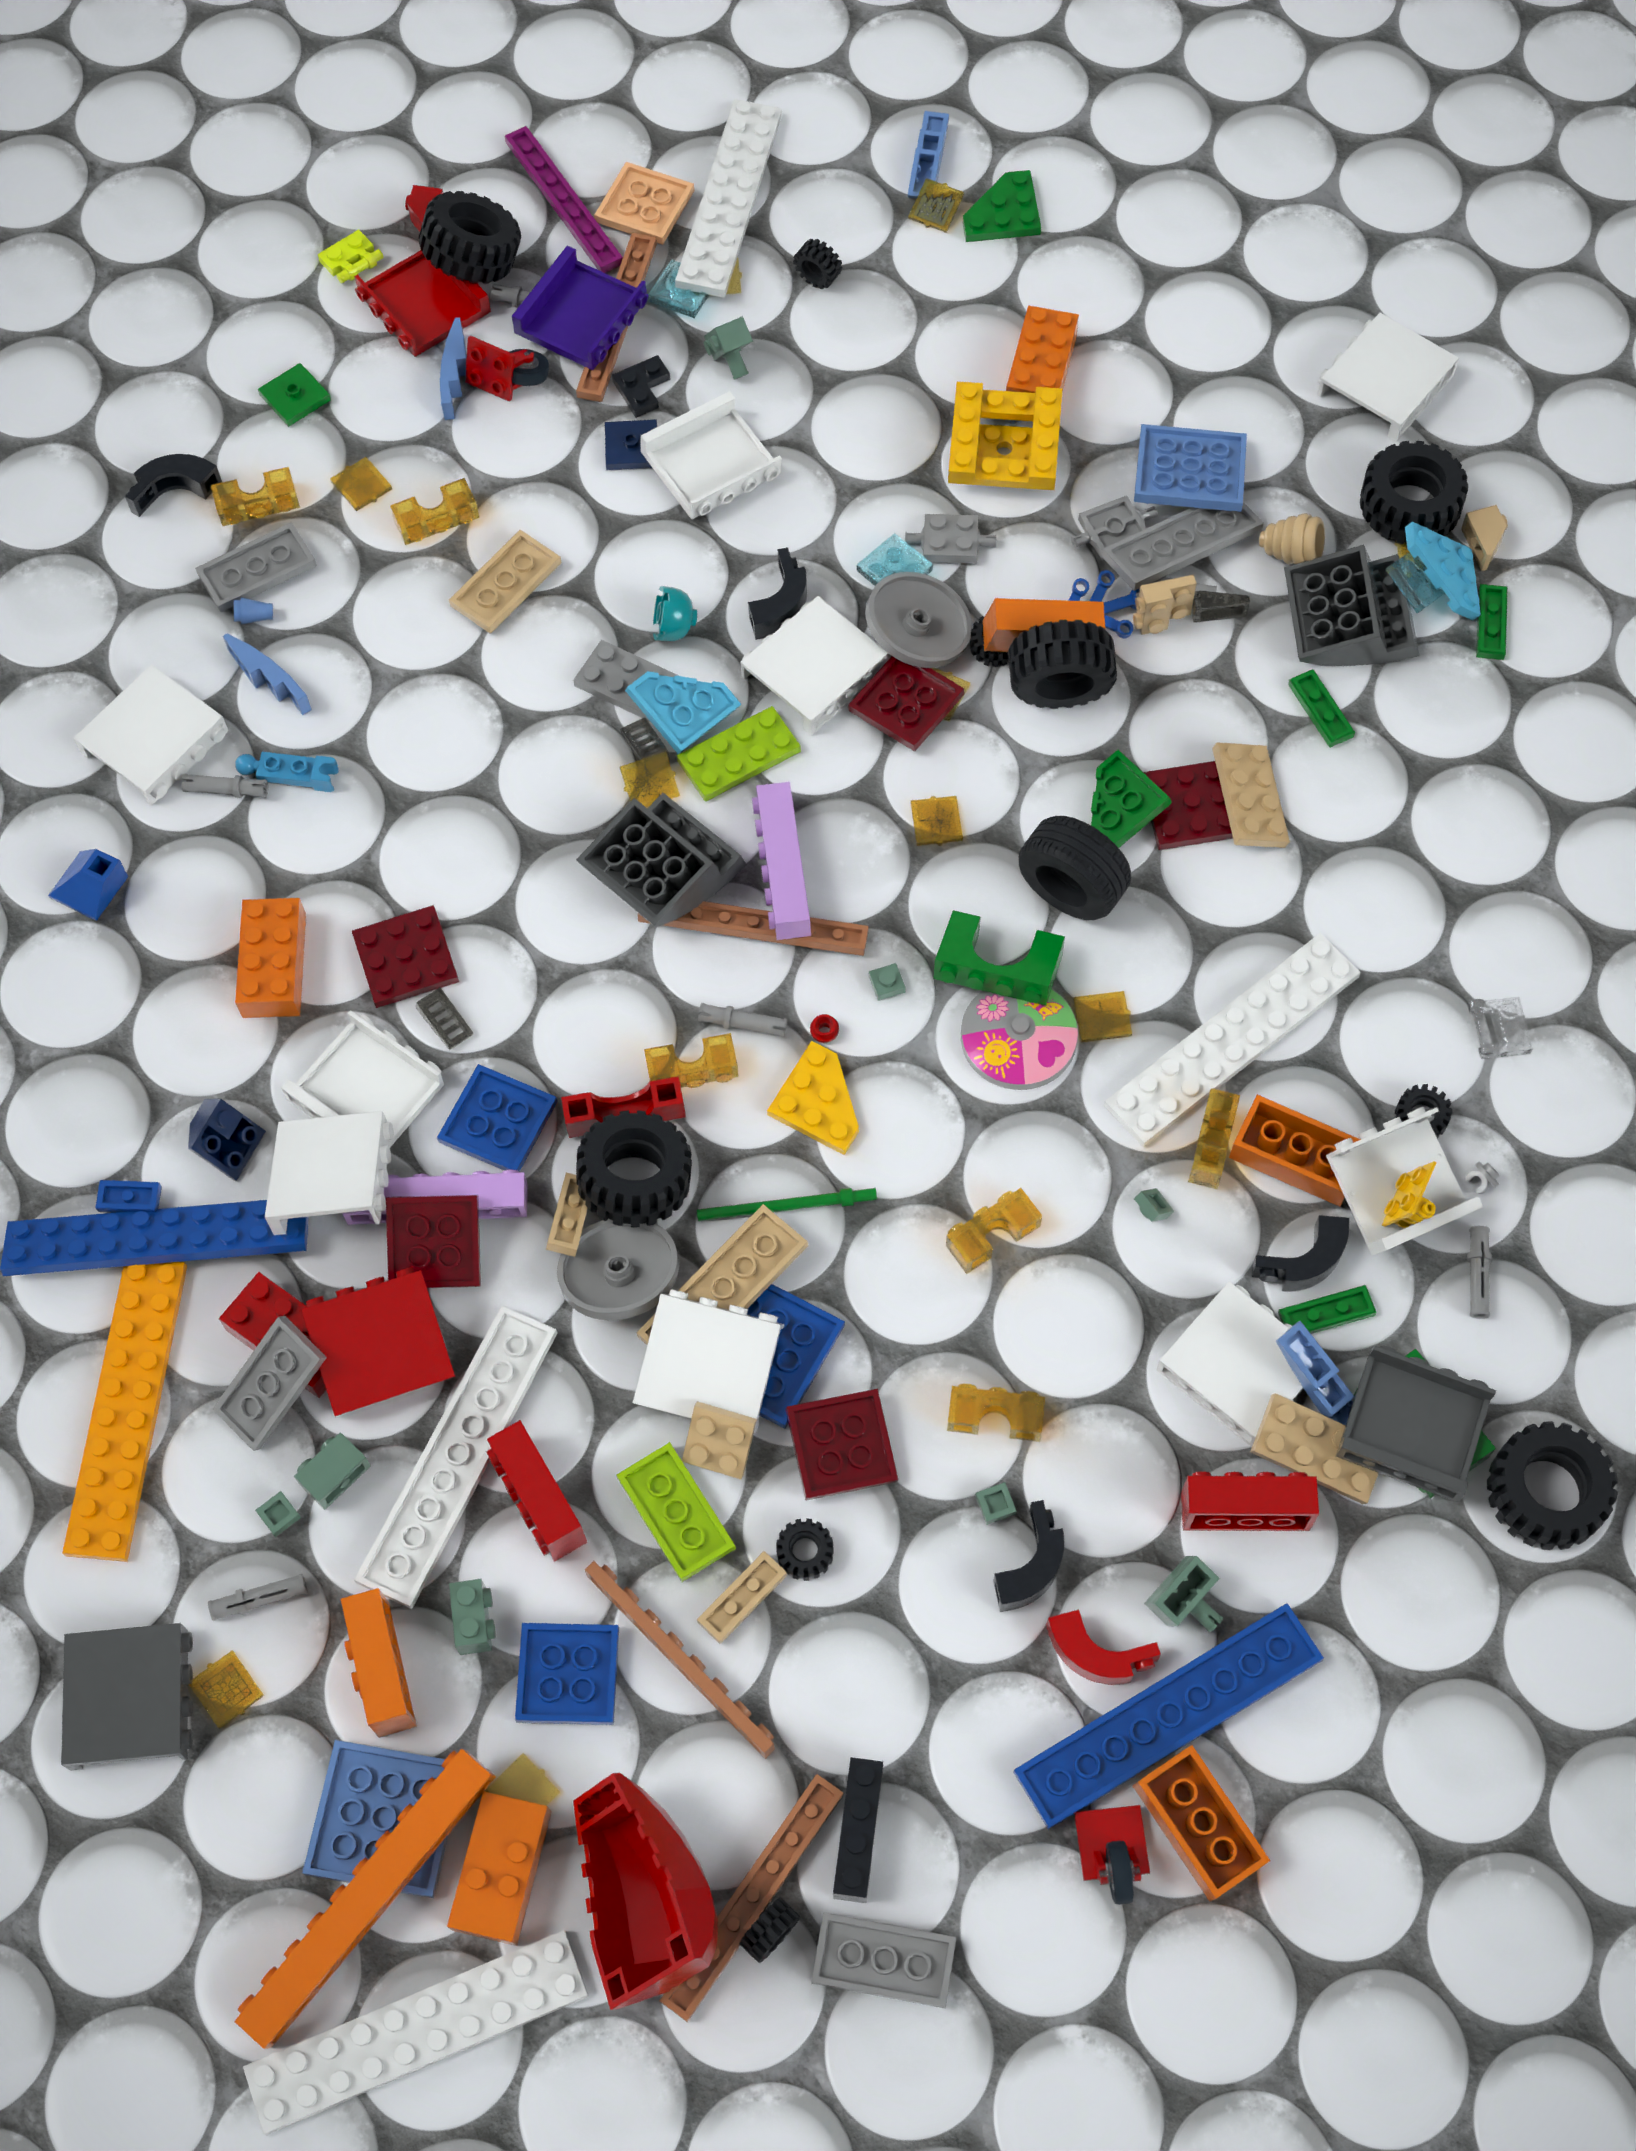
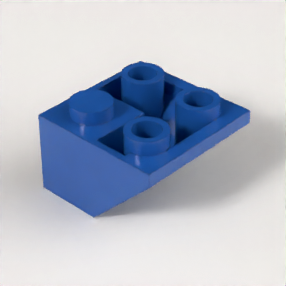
M98 849L80 851L48 896L97 921L124 884L128 875L119 859Z

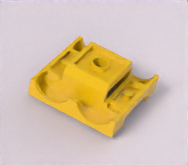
M957 381L948 483L1055 491L1062 388L1036 387L1035 393L983 390V383ZM980 418L1033 421V428L980 424ZM1008 448L1011 452L1007 455H1002L997 450Z

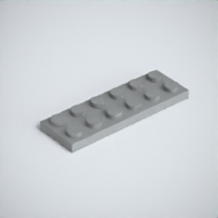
M1244 502L1242 512L1192 507L1103 548L1101 556L1135 591L1141 585L1150 584L1262 531L1264 523Z

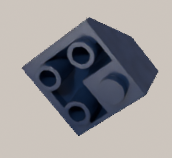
M221 1098L204 1099L190 1123L188 1149L232 1180L237 1181L266 1131Z

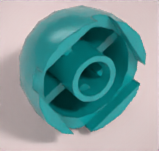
M660 586L659 590L663 592V595H657L653 616V625L659 624V634L653 633V637L656 641L664 642L682 639L688 634L690 626L696 625L697 610L693 609L690 597L681 589Z

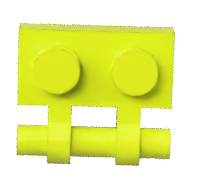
M359 229L317 254L319 262L333 277L336 275L341 284L347 280H354V276L367 268L372 269L377 266L378 261L384 258L382 252L379 249L375 251L373 244Z

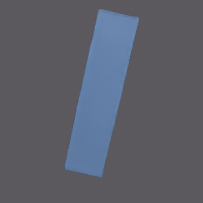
M924 112L922 129H920L918 145L915 150L908 189L909 198L921 199L924 193H926L928 200L932 194L934 196L949 123V114Z
M460 317L454 319L446 339L441 360L440 395L445 420L455 419L452 398L462 397L459 376L466 375L467 354Z
M228 633L223 636L229 653L255 688L266 684L279 702L289 697L302 715L312 710L304 691L272 659L253 646Z
M1298 1321L1280 1336L1276 1343L1319 1412L1346 1426L1353 1404L1352 1399L1355 1396L1337 1375L1340 1370L1302 1322Z

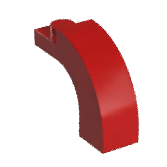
M1079 1609L1047 1619L1046 1627L1049 1637L1061 1660L1078 1675L1096 1683L1107 1685L1131 1683L1134 1677L1133 1668H1136L1137 1672L1149 1670L1155 1667L1154 1662H1158L1161 1655L1157 1642L1120 1652L1109 1651L1099 1647L1088 1636Z

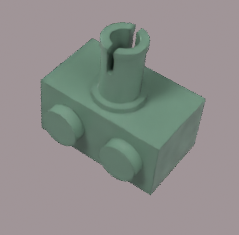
M743 316L714 328L704 336V347L708 355H712L714 361L726 358L734 380L749 374L740 351L753 342Z
M1185 1556L1144 1603L1167 1626H1178L1190 1613L1208 1632H1211L1217 1627L1215 1623L1220 1624L1223 1620V1617L1203 1600V1597L1220 1578L1197 1556Z

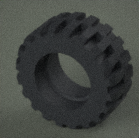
M448 191L437 195L428 203L418 238L425 258L431 260V264L436 269L440 268L444 274L455 276L456 279L461 281L464 279L470 283L477 284L482 282L483 284H489L492 280L497 282L510 273L520 245L521 231L516 219H513L512 214L508 210L505 211L499 203L492 202L490 198L485 196L483 198L472 192L468 194L464 193V191H456L455 193Z
M1418 440L1415 443L1402 441L1398 446L1396 444L1390 445L1385 448V451H1379L1367 466L1360 494L1362 515L1367 523L1370 522V527L1376 533L1380 531L1383 538L1387 540L1392 538L1398 544L1403 545L1404 542H1407L1405 527L1411 522L1446 536L1449 531L1455 528L1461 517L1468 492L1466 471L1461 469L1462 464L1457 458L1453 459L1452 454L1446 449L1444 451L1440 450L1439 445L1433 443L1427 445L1424 444V441ZM1404 485L1417 486L1428 491L1434 498L1424 501L1410 500L1399 495L1393 488Z
M1059 620V622L1054 623L1052 621L1045 622L1041 626L1035 625L1030 627L1029 631L1021 632L1013 640L1008 650L1011 689L1020 700L1029 705L1035 704L1036 707L1058 709V707L1072 708L1074 705L1079 704L1082 706L1088 704L1089 701H1096L1102 695L1109 693L1117 680L1114 640L1103 627H1098L1092 622Z
M629 1110L620 1111L618 1116L610 1114L603 1117L602 1123L599 1121L595 1122L590 1127V1132L584 1133L580 1146L577 1149L576 1184L578 1185V1193L581 1199L585 1201L586 1207L591 1212L597 1211V1217L604 1221L611 1219L614 1225L623 1226L624 1223L631 1224V1227H640V1224L647 1223V1226L657 1224V1219L666 1220L672 1216V1210H679L689 1192L692 1152L690 1145L686 1143L687 1138L680 1130L676 1132V1125L669 1120L667 1122L662 1121V1116L654 1113L652 1116L646 1115V1111L637 1110V1113H629ZM638 1157L652 1162L660 1171L644 1180H627L613 1174L608 1167L619 1159Z
M1549 1421L1543 1422L1540 1427H1537L1536 1424L1526 1426L1522 1432L1517 1431L1509 1438L1497 1453L1489 1469L1491 1475L1487 1479V1490L1492 1491L1488 1500L1490 1507H1497L1499 1510L1495 1517L1500 1524L1506 1522L1510 1526L1507 1532L1514 1538L1517 1534L1525 1537L1523 1543L1529 1546H1533L1536 1542L1541 1543L1540 1547L1543 1550H1552L1555 1545H1558L1560 1550L1569 1549L1574 1543L1579 1545L1585 1542L1609 1518L1613 1511L1612 1505L1617 1501L1618 1491L1613 1488L1618 1483L1616 1472H1610L1609 1470L1613 1465L1610 1456L1604 1457L1600 1451L1604 1447L1597 1440L1592 1443L1587 1439L1589 1433L1582 1429L1578 1433L1571 1430L1572 1425L1561 1423L1559 1427H1555L1554 1422ZM1548 1461L1567 1470L1574 1478L1579 1490L1577 1506L1568 1511H1555L1539 1504L1526 1487L1524 1480L1526 1467L1533 1462Z

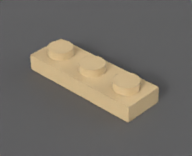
M567 1172L565 1174L546 1250L573 1257L576 1256L588 1209L585 1201L581 1199L578 1193L575 1174Z
M763 1551L697 1619V1623L721 1644L786 1578L787 1572Z

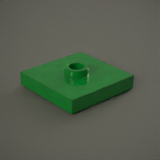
M298 363L258 388L259 395L288 427L331 401L330 394L301 363Z

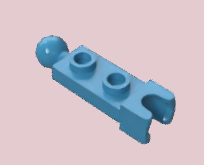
M262 752L259 761L250 754H242L235 761L236 770L244 776L251 775L256 771L257 780L266 779L270 783L313 787L315 791L324 792L334 791V786L328 774L335 775L339 772L338 763L333 757L317 755L315 758Z

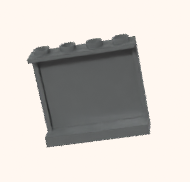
M1374 1346L1368 1355L1335 1457L1459 1502L1466 1493L1469 1483L1466 1479L1490 1400L1496 1394V1390L1489 1388L1483 1381L1467 1380L1459 1377L1453 1370L1446 1368L1437 1369L1429 1366L1421 1358H1408L1397 1354L1398 1352L1391 1347Z
M181 1623L64 1634L62 1766L72 1771L82 1770L83 1765L172 1756H179L182 1760L188 1759V1749H192L193 1744L192 1731L188 1729V1717L192 1716L193 1713L192 1698L188 1697V1684H192L193 1681L192 1666L188 1664V1652L193 1650L191 1632H188Z

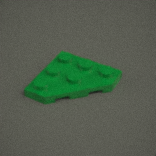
M1030 170L1005 172L963 215L962 223L966 242L1041 235V223Z
M1117 750L1096 769L1097 784L1096 791L1093 792L1091 826L1106 835L1120 848L1166 809L1172 801L1166 793L1123 753Z

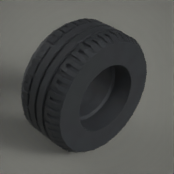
M1053 816L1042 820L1019 851L1020 872L1029 886L1050 905L1075 918L1097 920L1108 916L1131 883L1130 865L1118 846L1098 829L1073 817Z

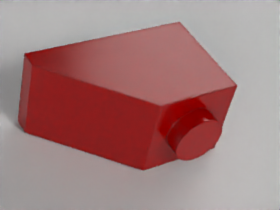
M413 185L411 194L407 195L405 207L409 211L411 222L419 232L428 203L437 195L443 194V189Z

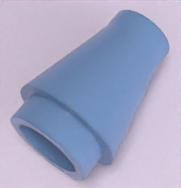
M242 597L241 600H234V622H241L242 625L263 620H273V603H264Z

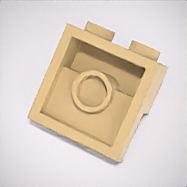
M1194 575L1140 586L1139 597L1135 598L1137 610L1136 613H1133V623L1136 630L1140 629L1141 635L1148 633L1156 634L1167 630L1169 619H1181L1191 615L1197 584Z

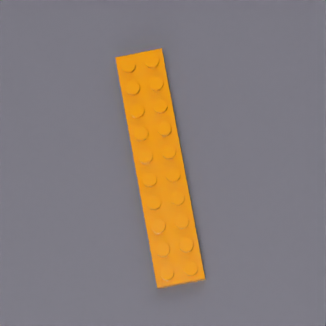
M185 1262L123 1266L62 1552L66 1557L128 1562L187 1271Z

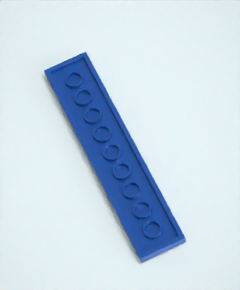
M267 1200L163 1208L157 1209L156 1212L128 1211L8 1221L0 1270L3 1276L307 1251L309 1217L288 1219L286 1234L274 1235L265 1219Z
M1288 1603L1025 1762L1014 1769L1013 1773L1049 1830L1322 1662L1324 1657Z

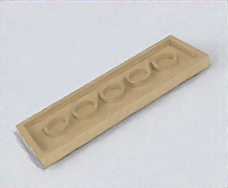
M763 1204L678 1291L688 1293L687 1299L699 1302L700 1297L718 1301L717 1307L729 1310L730 1305L748 1309L808 1247V1241ZM655 1314L637 1332L638 1338L646 1345H648Z

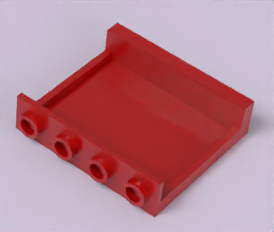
M421 250L367 282H364L358 274L354 276L357 285L355 292L362 302L366 301L372 314L376 318L380 317L383 320L387 331L390 334L394 333L401 347L404 350L408 349L414 357L447 339L455 318L460 317L463 329L491 312L488 294L478 283H470L464 279L461 281L456 279L455 276L444 274L440 268L436 269L431 264V260L425 258Z
M409 1267L395 1272L397 1278L385 1281L382 1276L367 1281V1288L355 1291L354 1286L336 1291L337 1297L325 1301L324 1296L305 1301L307 1307L302 1308L301 1312L310 1340L327 1357L320 1366V1371L335 1416L455 1377L421 1270L415 1272L413 1267Z

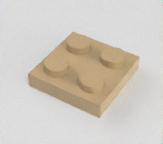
M697 1401L693 1409L682 1462L742 1479L757 1419Z

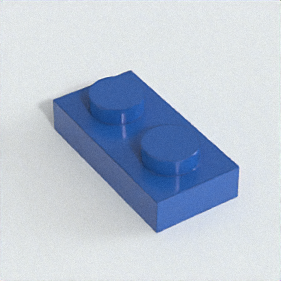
M100 1180L95 1208L98 1212L107 1213L128 1211L156 1212L159 1208L162 1186L159 1182Z

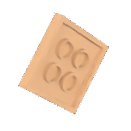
M625 162L594 214V219L599 224L629 234L637 233L654 236L657 239V243L663 245L694 193V184Z

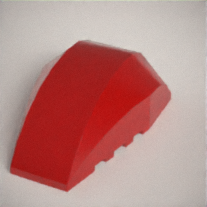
M620 1772L612 1773L573 1800L578 1844L584 1845L586 1863L581 1864L583 1878L588 1877L590 1898L585 1900L587 1913L593 1914L594 1930L590 1931L591 1945L610 2010H616L666 1993L708 1968L717 1949L718 1920L709 1884L684 1834L665 1809L645 1790Z

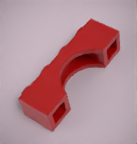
M679 1076L649 1081L640 1091L621 1097H600L591 1092L561 1097L569 1138L583 1136L584 1133L590 1132V1127L595 1122L599 1121L602 1123L603 1117L610 1114L618 1116L620 1111L629 1110V1113H637V1110L646 1111V1115L652 1116L654 1113L662 1116V1121L686 1117Z

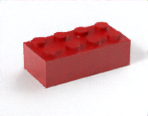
M260 1272L253 1277L218 1318L227 1332L253 1351L275 1320L280 1316H286L310 1340L301 1309L307 1306ZM320 1368L305 1387L306 1390L317 1398H320L326 1391Z
M521 1420L487 1438L491 1449L486 1451L490 1458V1462L499 1477L505 1474L501 1479L513 1503L520 1501L516 1506L528 1529L535 1527L531 1532L544 1556L550 1554L555 1562L586 1544L587 1540L581 1524Z
M1195 1472L1192 1476H1187L1181 1492L1183 1530L1310 1531L1319 1516L1317 1476H1308L1305 1472H1293L1288 1474V1476H1276L1273 1472H1260L1256 1476H1243L1241 1472H1227L1224 1476H1211L1210 1472Z

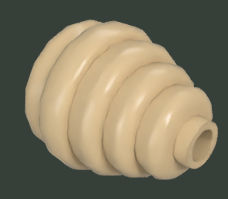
M1308 513L1289 516L1286 520H1279L1276 524H1269L1265 531H1261L1259 537L1260 547H1264L1267 555H1274L1277 560H1284L1289 565L1322 557L1325 545L1324 523L1320 517H1312Z

